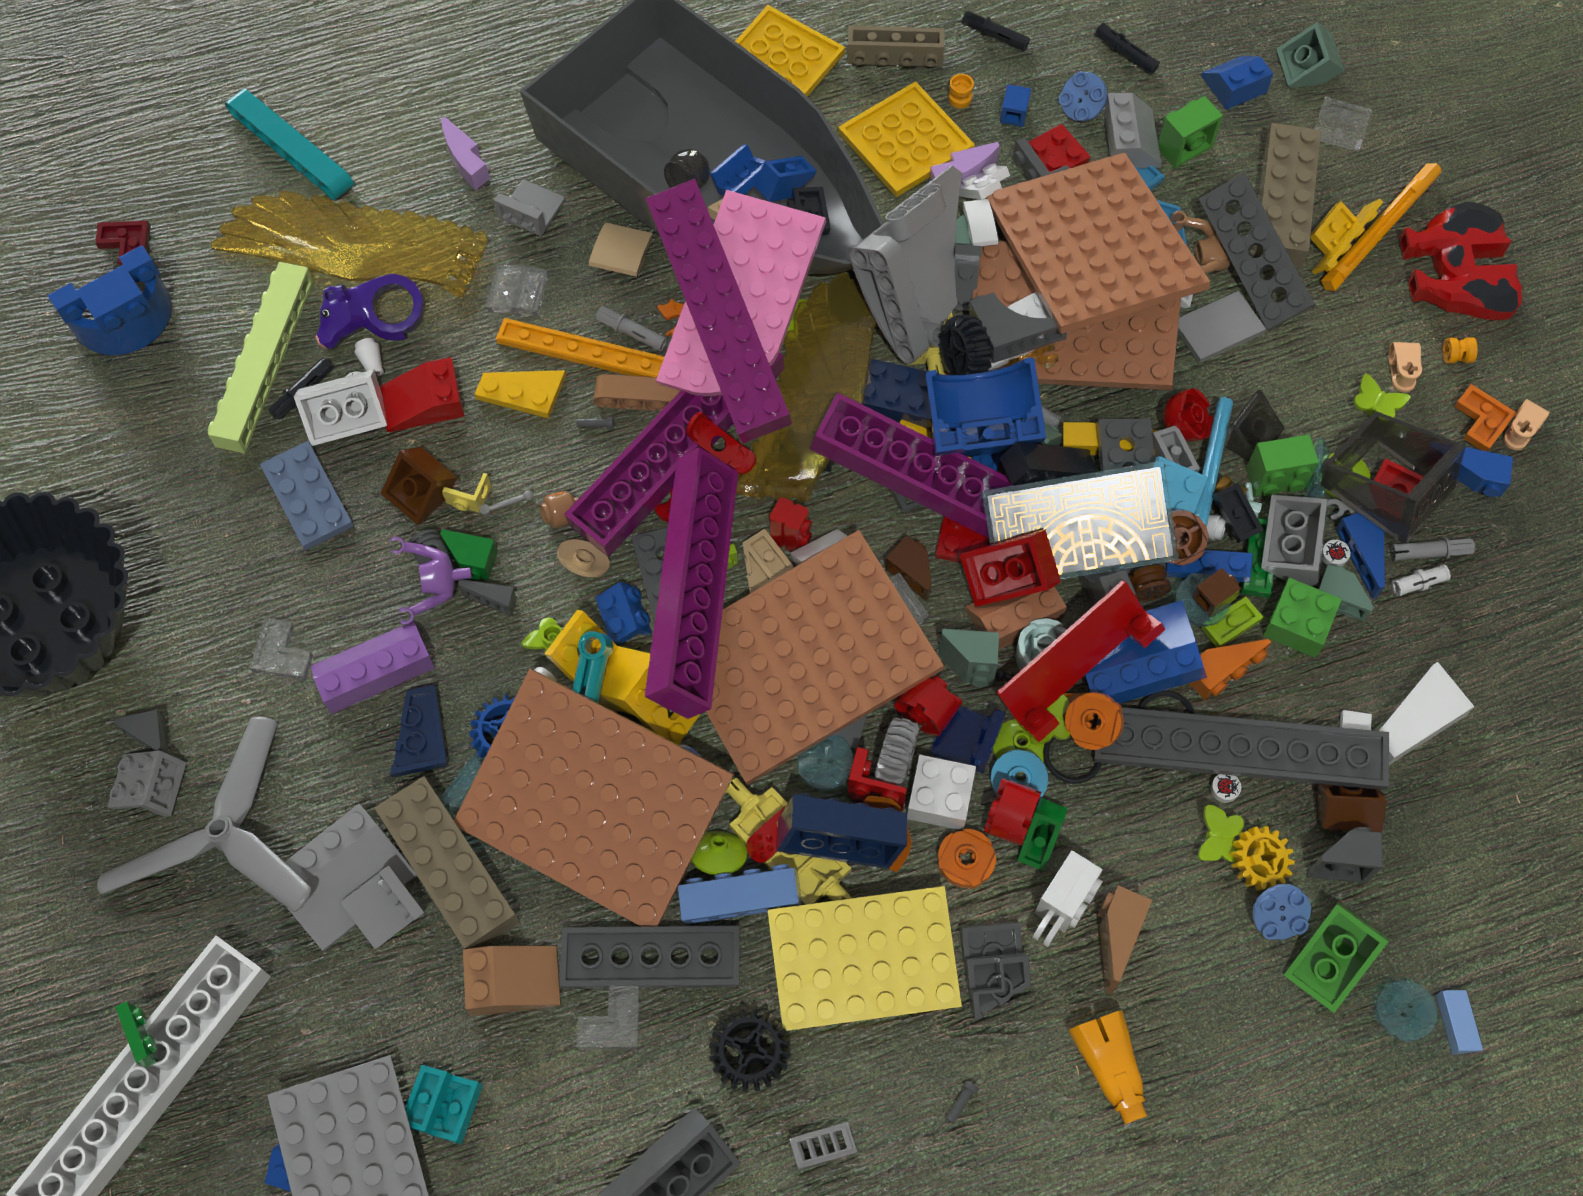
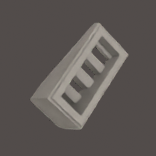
M848 1122L789 1139L798 1172L857 1153ZM842 1132L847 1147L843 1150L840 1149L836 1133ZM830 1136L835 1152L829 1153L824 1137ZM817 1139L823 1153L822 1156L818 1157L813 1141ZM805 1143H807L811 1159L805 1160L801 1147Z

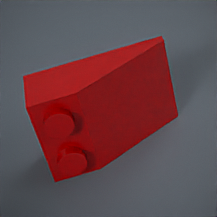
M451 357L425 362L380 386L388 423L386 426L387 433L465 417L457 373Z
M1046 529L959 554L975 607L1047 591L1061 583Z

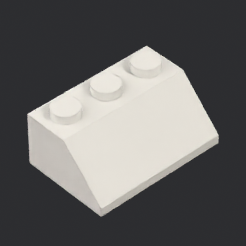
M374 369L298 389L294 396L311 446L388 425L383 396Z

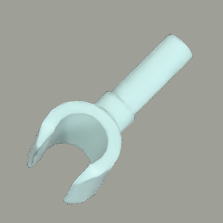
M1246 483L1245 487L1248 489L1246 498L1258 517L1262 503L1253 501L1252 484Z

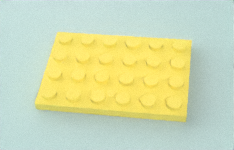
M945 886L767 910L782 1028H785L786 1031L962 1007Z

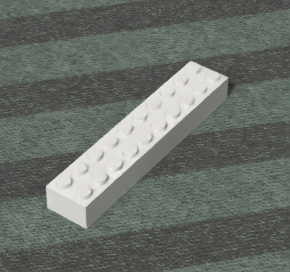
M215 936L148 1018L147 1024L144 1025L147 1035L150 1034L157 1045L158 1050L154 1052L157 1063L147 1068L136 1063L128 1043L6 1195L98 1196L271 976L218 936Z

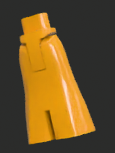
M1123 1010L1069 1029L1068 1032L1088 1064L1104 1096L1113 1106H1117L1114 1110L1115 1112H1120L1124 1124L1146 1117L1147 1114L1142 1102L1146 1101L1143 1097V1082L1134 1056Z

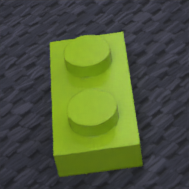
M1244 597L1204 623L1201 629L1216 648L1223 647L1260 623L1263 616L1251 601Z

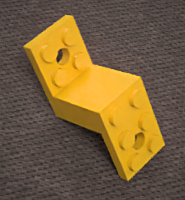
M580 610L574 613L544 653L573 683L579 659L577 649L580 637L589 631L605 634L584 611ZM595 639L591 643V651L594 654L600 651L601 643L599 639ZM612 641L613 651L607 660L598 704L612 710L634 715L648 730L679 745L699 715L686 719L674 712L668 718L667 708L645 697L650 653L620 647Z

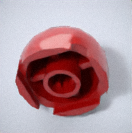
M1196 388L1185 389L1173 395L1164 406V427L1176 426L1180 429L1186 442H1196L1209 437L1214 420L1213 415H1208L1207 407H1210L1209 401Z

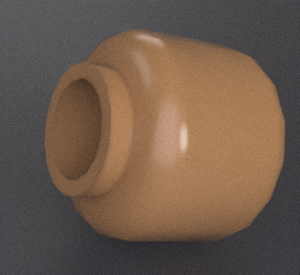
M568 491L546 495L543 503L539 505L543 522L549 524L552 528L568 526L569 523L564 514L578 498H573Z

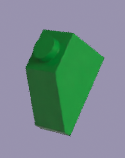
M442 529L440 534L443 542L459 569L470 567L471 578L469 579L480 580L482 578L489 580L498 553L495 541L493 539Z
M1040 798L1017 861L1045 872L1068 808Z

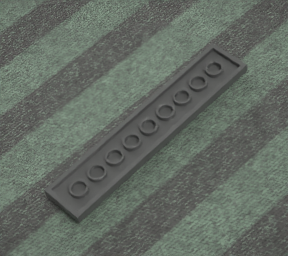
M1122 707L1124 726L1121 735L1112 745L1095 750L1094 762L1379 790H1387L1389 787V732ZM1097 714V725H1101V720Z

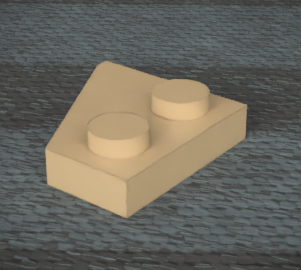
M766 529L761 530L742 542L750 593L794 568Z

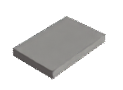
M1239 291L1179 317L1178 334L1199 364L1259 337L1266 331L1265 326Z

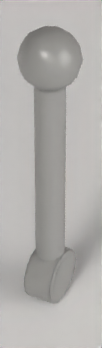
M526 490L523 495L491 506L483 504L480 507V513L483 516H488L492 510L522 500H532L533 492Z

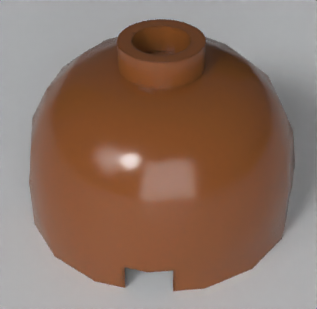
M1177 509L1167 512L1173 556L1163 557L1162 559L1176 565L1193 563L1203 555L1204 549L1207 546L1209 535L1206 525L1198 515L1188 510Z

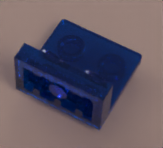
M960 706L944 731L936 737L931 754L948 761L976 766L975 771L984 774L1006 713L995 709L992 718Z

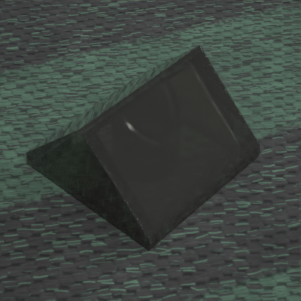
M1257 390L1230 425L1224 444L1225 448L1248 462L1257 443L1276 440L1285 429L1262 390Z

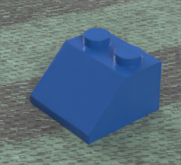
M1241 56L1202 72L1201 77L1227 110L1267 93L1273 72L1261 56Z

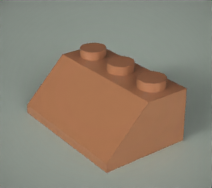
M1054 586L1047 591L975 607L973 602L965 606L964 609L977 631L999 633L998 650L1017 642L1022 630L1034 620L1048 618L1059 622L1062 621L1067 606Z

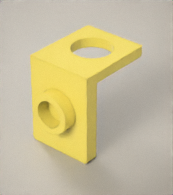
M483 473L474 495L447 487L443 488L442 493L446 503L456 509L480 513V507L487 498L491 489V483L488 474Z

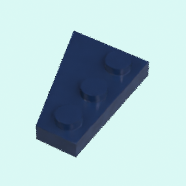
M435 685L407 690L400 721L399 739L396 741L394 764L391 766L390 771L392 778L448 766Z

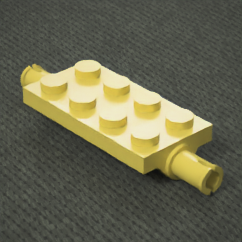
M738 778L732 780L734 784L730 783L726 793L741 806V813L729 826L747 845L748 839L754 832L788 803L773 787L760 796L757 794L753 795ZM777 852L767 862H763L771 871L773 866L788 864L790 868L797 870L803 905L817 903L826 896L831 901L852 898L840 885L841 880L851 872V867L846 862Z

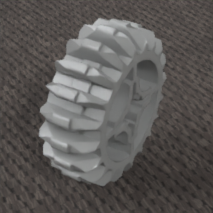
M895 717L891 721L879 756L874 780L901 787L904 786L919 734L918 724L905 718Z

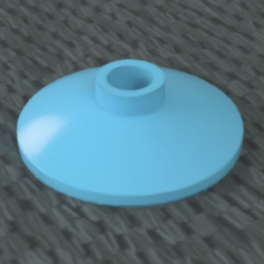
M1009 751L1003 754L992 768L991 783L996 794L1002 778L1040 791V798L1046 792L1048 786L1046 766L1038 756L1029 751ZM1017 772L1025 773L1026 780H1018L1016 777Z

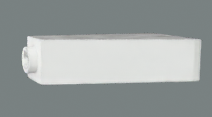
M1438 662L1433 664L1379 730L1389 732V765L1464 718L1474 708V705Z

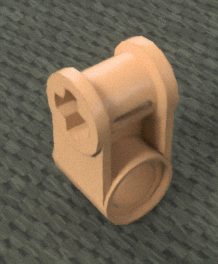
M1392 342L1390 344L1389 364L1391 366L1392 385L1399 392L1406 393L1412 391L1416 386V379L1422 373L1420 343Z
M1526 399L1503 436L1505 445L1512 450H1522L1542 426L1550 412Z

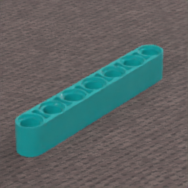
M243 88L225 102L226 108L235 119L331 199L336 201L354 186L352 178L343 168L247 89Z

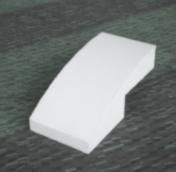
M982 199L963 202V211L968 223V234L972 245L988 246L998 244L995 221L989 200Z

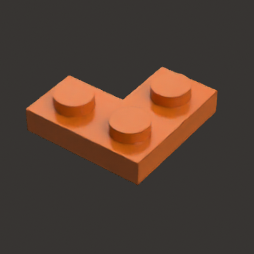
M1472 384L1454 406L1476 420L1463 439L1478 449L1487 452L1517 413Z

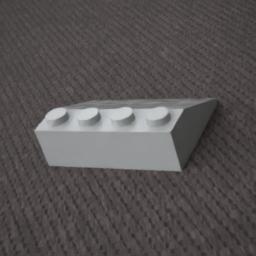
M357 804L284 862L311 887L310 897L304 906L296 912L291 911L289 908L288 910L323 952L357 926L341 905L343 899L388 865L404 886L417 877L412 867L360 804Z

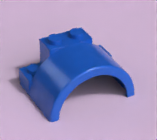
M143 245L120 256L119 259L123 264L122 266L77 290L70 283L47 295L76 339L87 349L104 355L132 353L149 345L165 329L171 315V297L159 275L158 269ZM136 282H146L143 293L136 285ZM88 308V310L90 311L91 315L95 320L83 318L81 316L83 315V312Z
M1033 357L1023 358L1020 362L1006 368L978 374L942 375L937 373L936 370L926 372L935 456L961 453L967 457L1003 453L1016 442L1038 443L1044 442L1046 439L1036 365Z

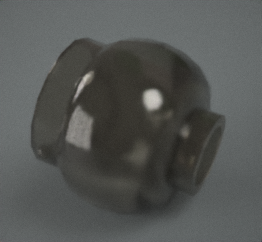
M680 150L665 165V180L669 187L672 188L695 179L700 190L707 184L710 177L709 162L697 150Z

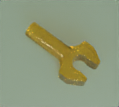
M1053 343L1036 349L1034 353L1010 359L1008 362L1009 366H1012L1023 360V358L1033 357L1035 363H1040L1044 369L1053 367L1059 361L1058 354L1043 355L1046 352L1055 350Z

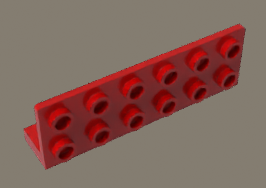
M1121 581L999 689L997 695L1019 726L1039 743L1060 724L1056 717L1046 710L1127 637H1130L1143 648H1146L1166 629L1160 621L1144 611L1128 583Z

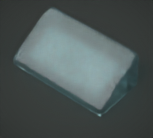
M1321 437L1317 438L1313 445L1319 464L1306 486L1305 497L1309 498L1325 497L1329 449Z
M473 754L440 797V801L458 812L484 758H479Z

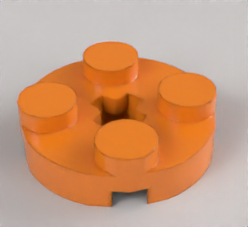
M1086 693L1079 696L1069 705L1065 715L1066 729L1074 738L1073 741L1082 748L1099 750L1115 743L1123 730L1124 717L1122 707L1112 697L1104 693ZM1094 713L1098 714V718L1101 720V725H1097L1096 729L1091 728L1092 723L1088 722V717H1092Z
M962 829V831L955 832L954 834L951 833L944 838L939 847L937 856L938 870L948 882L957 887L976 889L986 882L994 871L996 854L992 843L987 836L977 830ZM970 852L972 854L971 859L975 862L964 865L961 863L962 859L958 856Z

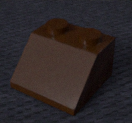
M422 447L401 450L380 494L418 525L445 501L442 493L443 488L452 489L458 477Z
M1315 783L1317 817L1323 829L1331 832H1341L1343 830L1351 831L1354 828L1366 827L1370 828L1372 832H1382L1387 800L1381 790Z

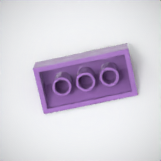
M412 621L409 624H405L312 665L311 669L322 700L330 713L333 714L435 669L418 628L415 622Z

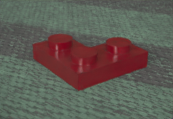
M148 220L98 222L95 244L98 249L119 248L118 264L122 266L123 264L119 257L143 245L148 253L151 225Z

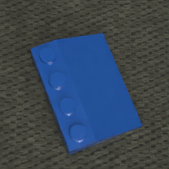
M1177 601L1146 611L1160 621L1166 630L1146 648H1143L1130 637H1127L1086 674L1090 692L1104 693L1120 704L1207 678L1183 601Z

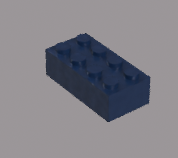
M872 359L852 400L898 423L903 419L927 428L932 432L933 424L926 382L927 371Z
M793 794L778 819L777 852L889 869L907 846V813L898 812L894 808L880 809L869 807V805L864 803L849 804L834 798L825 800L813 798L809 794Z

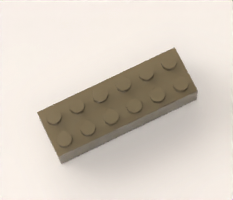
M1271 123L1264 146L1259 200L1294 266L1302 269L1310 245L1321 130ZM1253 246L1252 258L1260 257L1263 254V246Z
M425 776L374 807L464 949L486 947L520 924L515 913Z

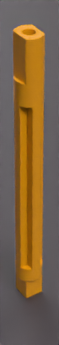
M1427 163L1340 259L1338 264L1324 276L1321 282L1325 290L1336 291L1411 205L1436 180L1442 172L1441 167L1437 163Z

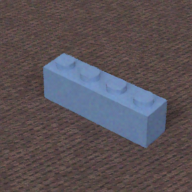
M788 864L773 866L772 871L762 873L761 869L743 871V876L732 877L731 873L718 874L714 876L715 880L704 882L703 878H692L686 880V884L678 885L681 919L687 925L767 913L768 909L802 905L798 872L795 868H790Z

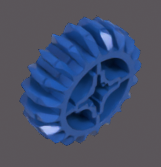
M504 694L503 701L493 697L494 704L491 706L488 703H483L484 712L476 710L475 715L479 720H471V726L474 730L469 732V736L471 739H474L471 745L473 749L477 750L476 753L479 758L486 757L491 747L486 741L487 733L496 737L516 695L510 700L509 696ZM505 715L502 719L496 720L497 718Z

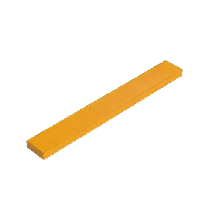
M504 318L496 337L497 344L628 376L657 378L665 358L664 356Z

